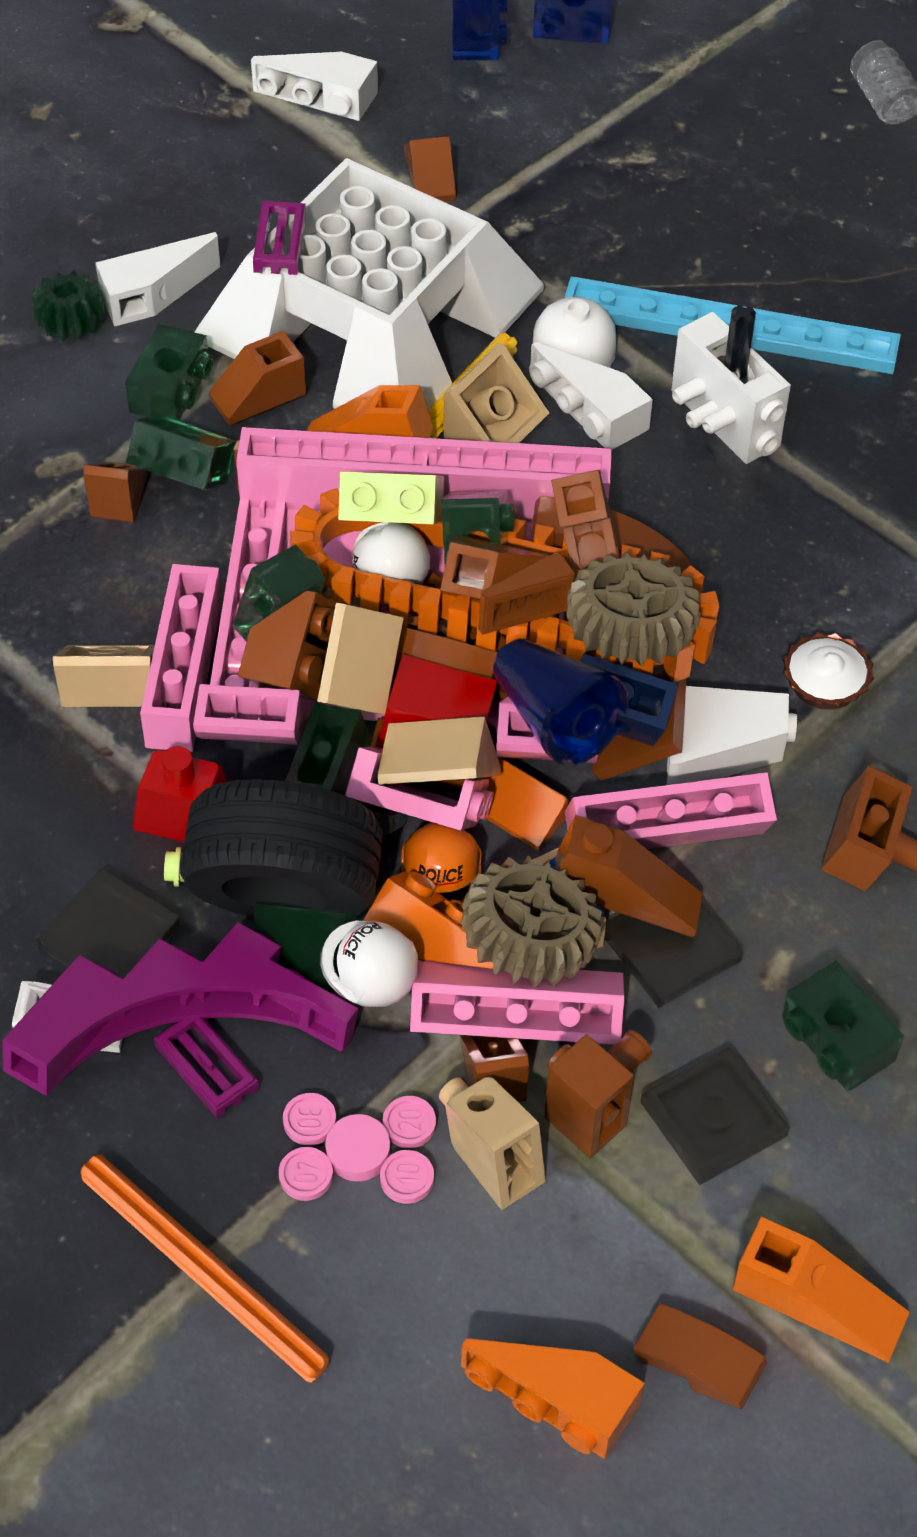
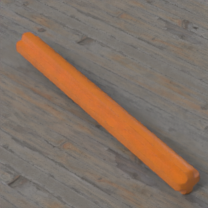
M96 1154L83 1165L80 1170L82 1180L305 1381L313 1383L320 1378L329 1366V1357L320 1347L103 1155Z

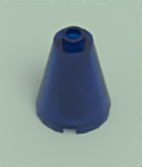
M517 639L504 645L496 655L493 667L495 678L545 753L556 763L564 765L563 761L571 760L575 765L585 763L600 754L615 738L620 729L614 723L620 711L626 715L629 706L628 692L621 681L615 676L527 639Z

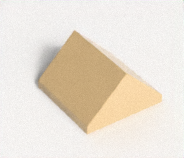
M502 342L495 345L444 394V438L520 443L549 414V411Z
M336 603L317 702L385 715L404 617Z
M66 645L53 656V667L61 706L142 707L155 645Z
M485 717L388 724L378 770V785L501 776L500 763L496 756V750Z

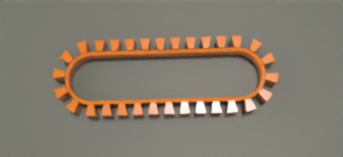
M338 488L320 494V513L303 505L295 515V531H290L291 576L300 574V591L302 593L308 590L321 595L327 590L328 586L331 588V600L337 603L352 606L353 597L360 598V608L381 612L382 604L389 605V614L404 617L402 627L408 628L411 611L417 612V630L437 635L439 619L448 620L446 638L466 643L468 626L477 627L476 646L491 651L496 649L497 634H505V655L520 659L525 658L527 640L536 642L534 662L554 667L556 647L565 649L564 670L572 672L575 670L583 654L602 659L599 650L586 651L584 641L574 639L572 627L568 626V621L548 616L482 635L478 629L480 599L355 569L332 560L323 550L332 539L348 532L363 531L372 525L382 523L338 520ZM453 503L450 505L448 521L442 520L441 524L406 523L420 533L426 545L449 550L451 540L455 535H460L546 555L561 553L570 566L565 536L562 549L553 547L555 528L536 524L534 542L525 540L526 521L507 517L505 535L497 533L498 514L479 510L477 527L474 528L468 526L470 507ZM622 544L620 558H622L625 552L630 557L640 558V548ZM651 551L650 560L657 561L664 558L665 565L669 568V555ZM691 565L681 575L692 578L693 588L699 591V612L701 614L699 626L695 630L689 647L681 648L677 657L666 655L661 664L656 663L652 659H646L642 667L636 660H626L623 664L633 666V670L651 676L654 666L664 664L663 668L671 681L675 683L690 677L693 659L702 664L706 663L712 653L719 602L716 591L702 593L704 575ZM495 604L494 611L500 608V604ZM613 656L603 659L614 664L616 662L620 663L619 658Z

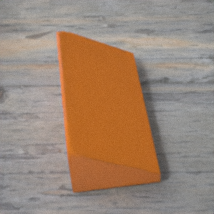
M498 757L501 776L484 777L489 779L487 790L493 792V799L486 820L539 851L566 820L564 811L568 806V800L562 794Z

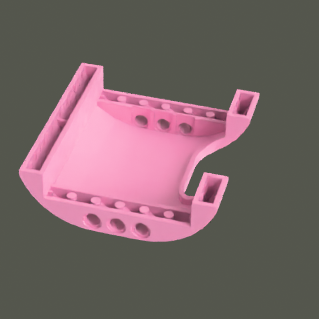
M242 427L236 460L240 501L210 685L200 684L193 722L196 736L201 739L300 745L309 732L327 723L339 720L377 721L378 718L384 719L385 715L317 702L300 697V690L272 689L237 676L250 628L302 594L300 591V574L291 576L290 531H295V515L303 505L320 513V494L335 488L339 490L340 472L444 476L442 520L448 521L451 503L470 507L468 526L477 527L479 510L498 514L497 533L505 535L507 517L526 521L525 540L534 542V538L530 536L535 501L540 496L554 497L552 479L600 470L607 501L609 500L612 449ZM362 531L348 532L335 537L323 548L324 552L337 563L352 567L355 541ZM427 545L430 554V568L426 577L433 572L443 579L448 550ZM382 604L381 612L389 614V605ZM567 611L550 616L568 621ZM527 640L526 646L535 651L536 642ZM556 647L554 665L559 668L563 681L536 705L518 704L510 697L502 701L496 695H493L486 722L492 741L496 746L497 757L585 763L597 762L600 709L563 706L573 674L572 671L564 670L565 649Z

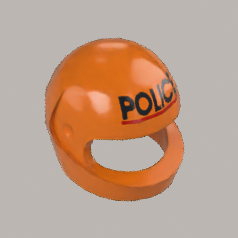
M434 822L428 823L410 834L403 845L401 873L404 871L408 873L414 871L426 876L436 885L434 891L437 893L457 891L467 886L470 882L472 884L477 875L481 874V849L474 837L465 830H457Z

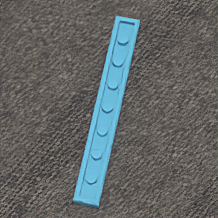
M573 276L570 277L564 297H584L596 301L607 310L615 325L678 336L679 328L711 312H714L729 326L732 309L738 306ZM753 308L756 312L751 348L754 350L893 374L901 334Z

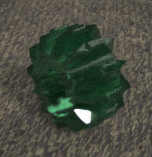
M75 270L69 275H62L57 271L54 279L42 278L41 286L33 289L34 319L39 327H43L47 336L58 334L61 340L64 341L68 336L75 335L80 340L83 332L95 333L96 325L103 322L105 314L103 292L100 290L99 284H95L92 281L90 275L79 277Z

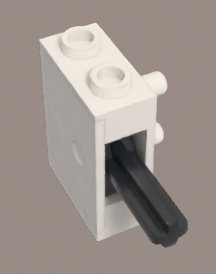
M738 305L732 309L729 326L714 312H711L678 329L671 391L672 397L677 404H685L691 410L686 414V421L690 427L697 428L702 425L707 433H715L745 464H748L761 456L772 454L780 446L791 384L751 348L756 312L752 307L744 308Z

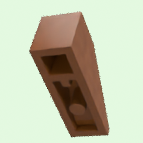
M575 815L557 851L553 869L562 871L567 868L569 878L572 881L585 880L584 892L596 895L595 903L597 906L694 937L697 932L703 893L625 831Z

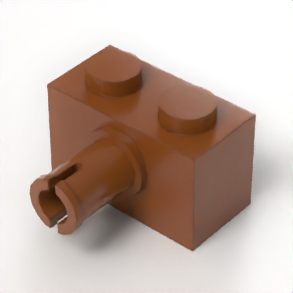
M868 766L843 796L821 870L863 891H866L892 861L917 872V839L901 832L913 787Z
M629 1030L621 1040L606 1051L586 1034L573 1046L569 1044L562 1046L548 1063L544 1118L589 1159L627 1126L634 1080L632 1072L644 1061L651 1058L652 1054L647 1041L637 1032Z

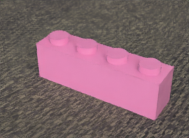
M172 564L140 712L145 748L167 750L170 747L181 746L190 752L194 750L196 734L193 722L200 684H207L222 608L219 568Z
M768 772L573 797L564 811L567 830L575 815L623 830L646 849L764 834L777 821Z
M418 960L417 978L412 983L410 1032L578 1042L583 1036L588 1034L598 1044L615 1045L621 1040L624 1007L623 973L579 970L573 979L563 976L556 986H553L543 978L542 982L534 988L530 980L521 977V979L513 984L511 974L505 971L494 976L493 969Z

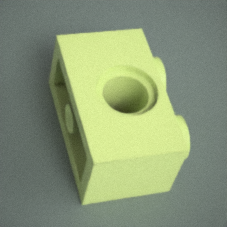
M340 472L338 520L441 524L444 476Z

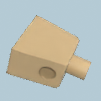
M457 1077L443 1086L439 1093V1099L446 1106L451 1143L455 1151L501 1210H504L546 1182L539 1122L492 1077H484L470 1086L464 1078Z

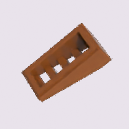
M561 553L549 555L481 591L478 629L482 635L567 611L568 590L571 589V583L574 582L575 573ZM500 603V608L494 611L495 604Z

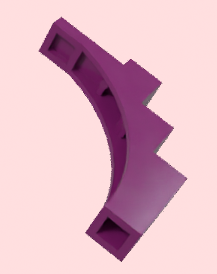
M237 922L204 962L196 959L186 949L176 948L159 938L124 979L118 977L109 967L95 964L79 955L3 1038V1071L41 1094L48 1096L73 1069L112 1043L143 1030L195 1017L247 1018L299 1028L343 1053L353 1040L358 1008L350 1004L339 994L330 993L306 980L299 972L279 965L281 946L273 942L264 933L253 931Z

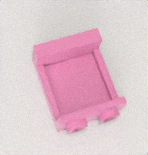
M377 746L359 747L345 796L457 830L475 827L479 819L486 820L493 799V792L487 790L489 779L484 777L465 779L459 800L401 783L378 785V770L383 748Z

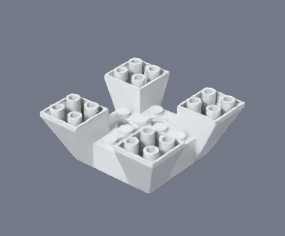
M346 158L301 202L306 204V219L297 275H288V268H281L280 274H271V267H263L262 273H253V249L245 257L193 334L194 340L235 359L245 345L280 331H284L293 343L312 323L347 340L333 399L334 409L379 385H420L427 409H429L452 384L428 324L439 312H442L496 338L498 334L506 332L544 290V284L489 222ZM289 214L283 255H289L295 214ZM277 226L268 234L265 254H273Z

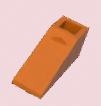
M379 385L311 421L306 431L428 438L433 426L420 385Z
M404 871L387 878L363 921L382 922L399 930L409 940L413 941L418 954V960L493 969L492 962L478 963V949L466 947L467 933L461 931V918L464 910L462 908L463 902L458 900L449 901L434 891L436 885L429 878L414 871L409 873Z
M762 1216L741 1258L732 1290L887 1363L891 1359L910 1313L814 1240Z
M469 1338L465 1339L461 1347V1367L465 1369L466 1376L475 1385L489 1392L495 1388L513 1400V1406L524 1417L540 1423L542 1420L546 1421L561 1431V1436L567 1444L583 1454H590L592 1451L605 1460L641 1405L645 1383L597 1352Z

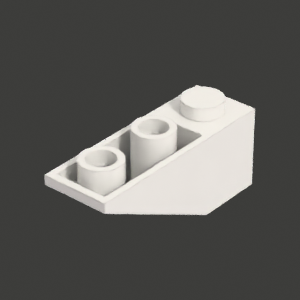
M345 52L253 56L251 59L254 92L360 121L378 94L377 61Z
M216 232L95 262L100 295L114 327L157 315L220 268L218 236Z
M539 342L531 345L529 372L533 382L538 387L544 388L557 401L558 406L563 412L569 413L579 422L591 439H596L604 448L613 450L650 429L653 399L626 373Z

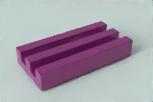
M262 201L253 255V273H262L263 267H271V274H280L281 268H288V275H297L306 219L305 203ZM272 213H279L273 254H265ZM289 214H295L289 255H283Z
M195 1017L179 1021L154 1038L157 1050L217 1119L226 1113L225 1108L232 1104L235 1107L241 1103L243 1095L248 1092L252 1095L259 1090V1081L204 1018ZM193 1028L239 1082L232 1086L186 1031ZM173 1040H177L222 1094L219 1096L215 1094L171 1043Z

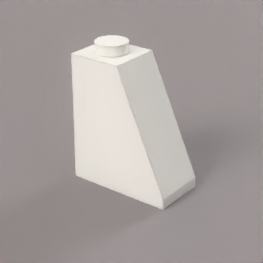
M686 686L682 753L667 758L666 785L724 778L783 761L786 742H795L797 730V714L789 713V694Z

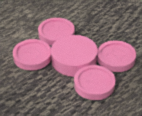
M316 1093L298 1095L286 1105L283 1112V1125L290 1139L298 1144L307 1146L317 1145L326 1141V1154L316 1148L300 1147L292 1150L282 1159L279 1166V1181L284 1192L290 1197L300 1201H310L321 1197L332 1184L333 1171L343 1179L356 1182L366 1181L380 1174V1183L384 1193L393 1201L402 1204L416 1203L424 1199L432 1190L434 1169L426 1156L413 1150H401L390 1155V1141L396 1146L410 1149L426 1144L434 1135L436 1115L432 1106L424 1099L416 1096H403L395 1099L384 1111L383 1124L377 1119L363 1114L349 1115L336 1122V1111L333 1104L326 1097Z

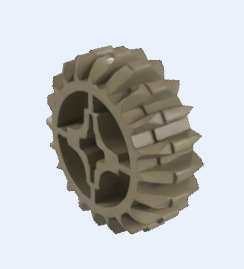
M625 552L622 558L616 559L606 554L602 563L590 561L587 569L578 570L577 577L571 583V589L568 590L566 616L568 618V626L572 627L574 639L584 641L586 651L599 650L602 660L613 656L619 658L621 665L626 660H636L642 667L646 659H652L656 663L661 664L666 655L677 657L681 648L689 647L695 630L699 626L701 614L699 612V591L693 588L692 578L681 575L680 567H666L664 558L652 561L647 559L646 554L641 558H633Z
M529 855L521 864L508 857L501 866L491 863L484 874H478L477 878L473 880L470 891L466 893L462 905L464 910L461 918V931L467 933L466 947L478 949V963H493L494 976L505 971L511 974L513 984L521 979V977L530 980L534 988L542 982L543 978L553 986H556L563 976L573 979L580 968H585L587 963L591 961L601 939L602 911L595 908L596 895L584 892L585 880L572 881L569 878L567 868L562 871L554 870L551 868L549 859L543 865L534 864Z

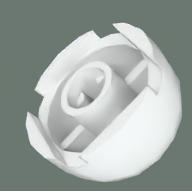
M567 297L554 301L543 310L535 323L533 343L539 342L610 368L615 360L616 327L607 310L596 301L584 297Z

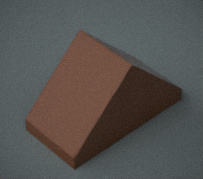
M450 137L408 141L404 145V155L412 188L443 202L456 201Z
M108 461L85 464L83 476L90 516L134 522L148 481L150 467Z
M460 1035L470 1086L484 1077H492L517 1102L527 1101L529 1061L528 1054L518 1038Z

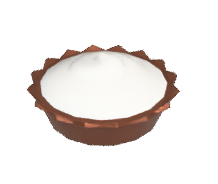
M817 632L811 638L801 637L796 645L788 647V655L782 659L785 667L783 675L789 681L790 688L794 690L796 696L802 701L818 709L834 710L857 701L860 695L869 691V684L874 680V676L871 673L874 663L867 659L866 650L857 647L853 639H842L836 633L826 636Z

